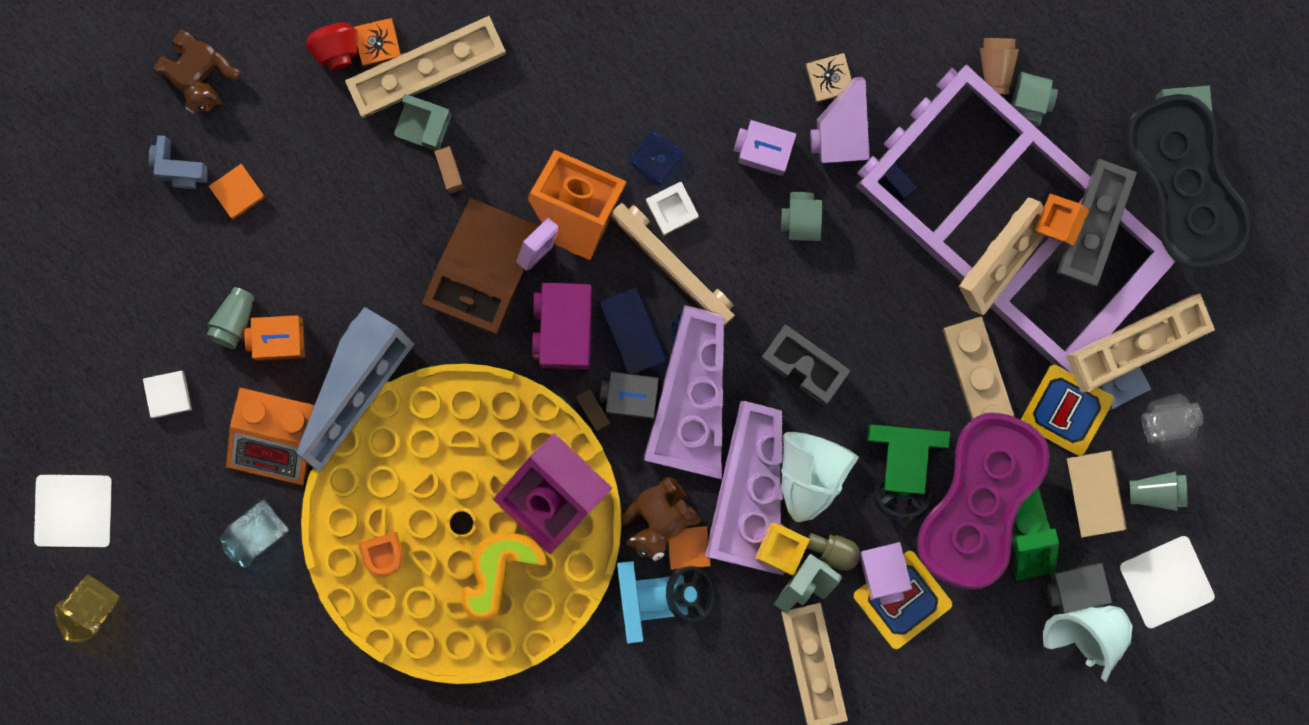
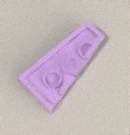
M684 305L644 455L645 461L722 479V377L724 316L722 314Z
M740 401L704 557L784 575V572L755 559L770 523L775 522L783 526L781 524L783 492L780 484V463H782L781 410Z

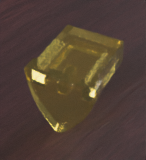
M87 574L65 601L60 600L55 606L56 622L64 639L68 642H83L92 638L100 629L99 625L118 604L120 596Z

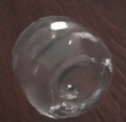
M1180 393L1149 402L1146 407V413L1141 414V423L1149 444L1155 443L1160 449L1168 450L1194 442L1197 439L1198 426L1203 425V416L1197 402L1190 404L1189 400Z

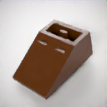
M470 198L435 270L423 299V306L499 337L526 272L524 268L516 263L521 246L539 225Z

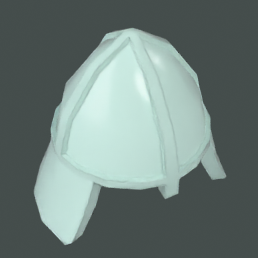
M786 432L783 435L784 455L781 470L783 474L781 488L786 507L795 522H803L815 518L830 506L836 495L841 493L842 484L859 456L834 442L817 436L799 432Z
M1102 605L1089 607L1070 613L1054 615L1050 618L1043 630L1044 647L1054 649L1075 642L1082 654L1088 658L1086 661L1087 666L1091 667L1094 664L1105 666L1101 679L1106 682L1112 669L1122 658L1131 643L1132 624L1124 610L1120 607Z

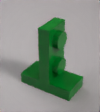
M1039 488L1021 505L1013 524L1012 567L1016 581L1055 573L1059 540L1056 530L1049 527Z

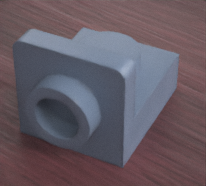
M1140 367L1098 387L1111 394L1114 398L1109 411L1151 390Z

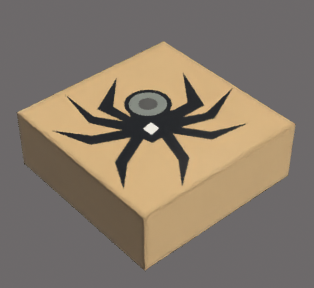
M844 53L806 64L816 103L836 98L852 80Z

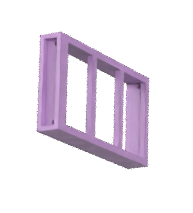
M967 65L958 73L953 68L948 71L936 85L942 91L932 102L926 97L910 114L915 121L906 131L900 126L884 143L889 150L879 161L874 156L868 160L857 173L863 179L855 186L961 282L964 280L965 275L973 268L943 241L1030 144L1082 191H1086L1090 179L1087 173ZM966 85L1021 135L939 227L932 232L877 181L956 93ZM1125 208L1119 224L1152 254L1066 351L1061 349L1009 302L1062 243L1061 241L1048 237L1023 264L990 306L999 317L1051 364L1057 365L1072 374L1073 372L1066 355L1112 334L1176 262L1167 253L1162 241Z

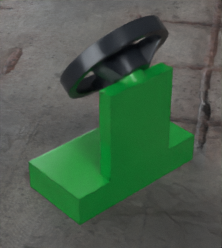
M881 425L867 426L866 442L888 444L886 474L878 482L874 495L875 504L882 514L896 521L909 522L919 519L927 512L931 500V493L926 485L929 447L949 448L950 432ZM884 486V490L891 491V493L880 499L879 492ZM916 493L924 494L926 498V503H924ZM892 503L898 506L913 505L920 510L909 514L894 512L886 506Z

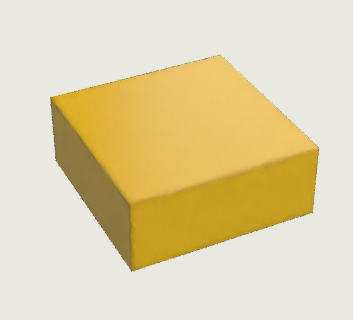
M771 522L755 559L794 576L810 539L775 522Z

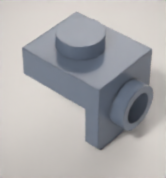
M157 136L156 145H151L149 150V168L154 169V175L160 180L172 181V187L183 189H196V183L207 184L209 168L204 163L170 160L171 140L166 136Z

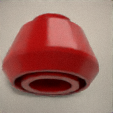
M346 22L331 24L310 33L305 47L320 66H328L329 71L340 70L352 64L351 58L357 54L358 31Z

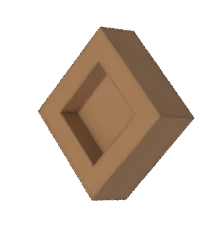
M450 146L434 151L448 193L451 194L463 190L464 187Z

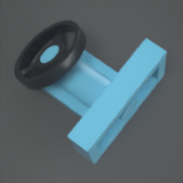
M633 561L617 563L627 643L643 642L641 621L675 616L683 622H699L710 614L714 606V585L709 575L699 567H682L673 572L670 577L636 581ZM685 571H692L684 583V577L681 574ZM699 576L707 590V602L704 610L698 602L700 591L696 584ZM687 607H689L698 616L695 618H689L685 616L688 615Z

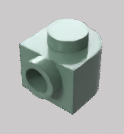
M1020 72L1010 105L1032 125L1040 126L1046 111H1053L1058 89L1052 88L1051 79Z
M790 192V208H782L781 232H789V240L821 241L822 200H814V193Z

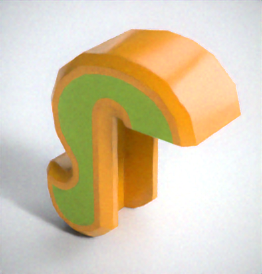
M504 533L494 534L480 543L473 555L472 567L480 584L479 588L474 589L472 586H467L462 593V606L468 616L477 621H485L499 613L507 560L547 566L546 553L536 541L520 534Z

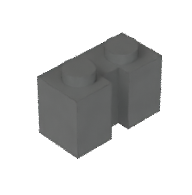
M786 324L760 359V361L784 378H787L791 371L803 378L804 381L799 388L824 406L828 404L851 371Z

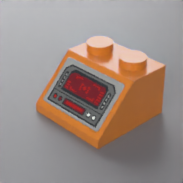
M239 387L229 430L226 467L304 485L309 464L296 452L315 405Z

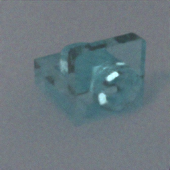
M263 500L230 524L221 535L220 540L228 558L235 563L239 562L243 568H246L257 556L284 537L289 529Z

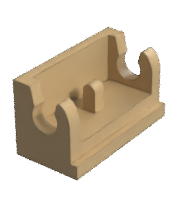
M1106 451L1067 458L1081 537L1126 530L1113 452Z

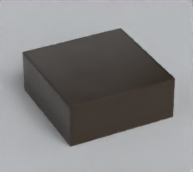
M590 389L576 397L596 432H600L611 425Z

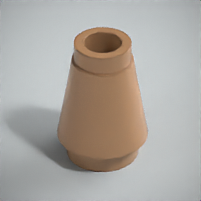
M984 38L983 48H979L984 81L998 94H1010V86L1019 49H1015V39Z

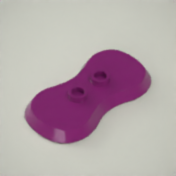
M996 412L984 413L971 420L960 433L955 450V472L950 489L945 498L926 517L918 534L917 546L921 562L929 572L939 579L961 588L982 589L993 584L1005 572L1012 552V530L1016 515L1024 501L1042 483L1049 467L1048 445L1045 438L1033 426L1007 414Z

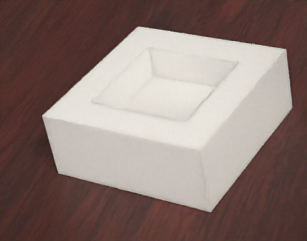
M682 182L646 199V203L663 236L699 218Z
M184 371L143 379L151 418L192 410Z

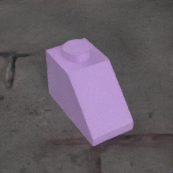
M855 77L819 116L817 119V129L810 130L812 154L819 153V160L822 163L870 160L866 82L862 77Z

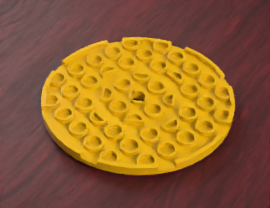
M445 364L416 370V372L403 375L391 382L385 383L320 472L314 468L312 469L307 480L303 498L301 517L302 543L306 565L319 594L320 601L333 621L360 649L377 661L416 678L452 684L481 683L505 678L539 664L567 644L587 623L599 606L616 566L620 548L621 508L617 484L601 444L579 414L562 398L541 384L505 369L476 364ZM555 433L613 489L551 555L539 544L546 553L547 566L507 560L499 613L485 621L474 620L463 609L462 593L467 586H472L474 589L479 588L480 584L472 567L473 555L480 543L494 534L516 533L534 540L493 501V498L529 456ZM458 512H467L473 519V527L469 533L458 535L451 528V518ZM398 532L404 553L401 568L395 574L387 577L371 574L364 566L358 543Z

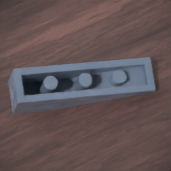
M364 307L342 336L296 452L318 472L323 469L414 346V343L397 326Z

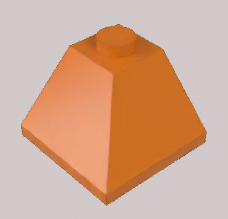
M554 150L531 190L528 200L541 223L549 218L559 226L554 241L555 245L590 260L606 230L612 212L627 181Z

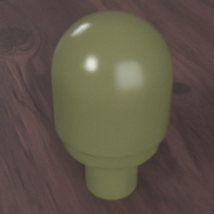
M813 533L809 534L808 539L810 541L806 548L820 553L819 560L826 562L829 566L841 571H848L859 563L860 550L853 541L836 534H829L826 539Z

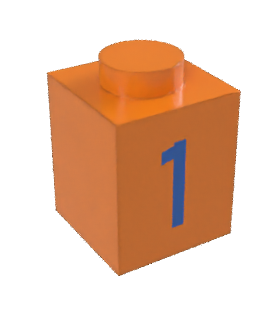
M299 315L251 318V328H245L244 339L246 352L252 351V358L257 361L305 358L303 318Z

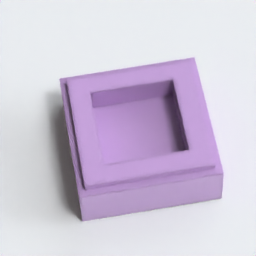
M547 218L523 242L516 263L526 271L530 270L552 249L559 226Z

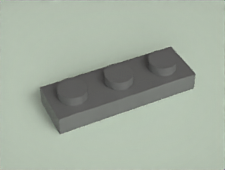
M1101 159L1096 160L1081 202L1082 205L1090 210L1074 246L1066 245L1057 274L1093 287L1098 286L1137 172Z

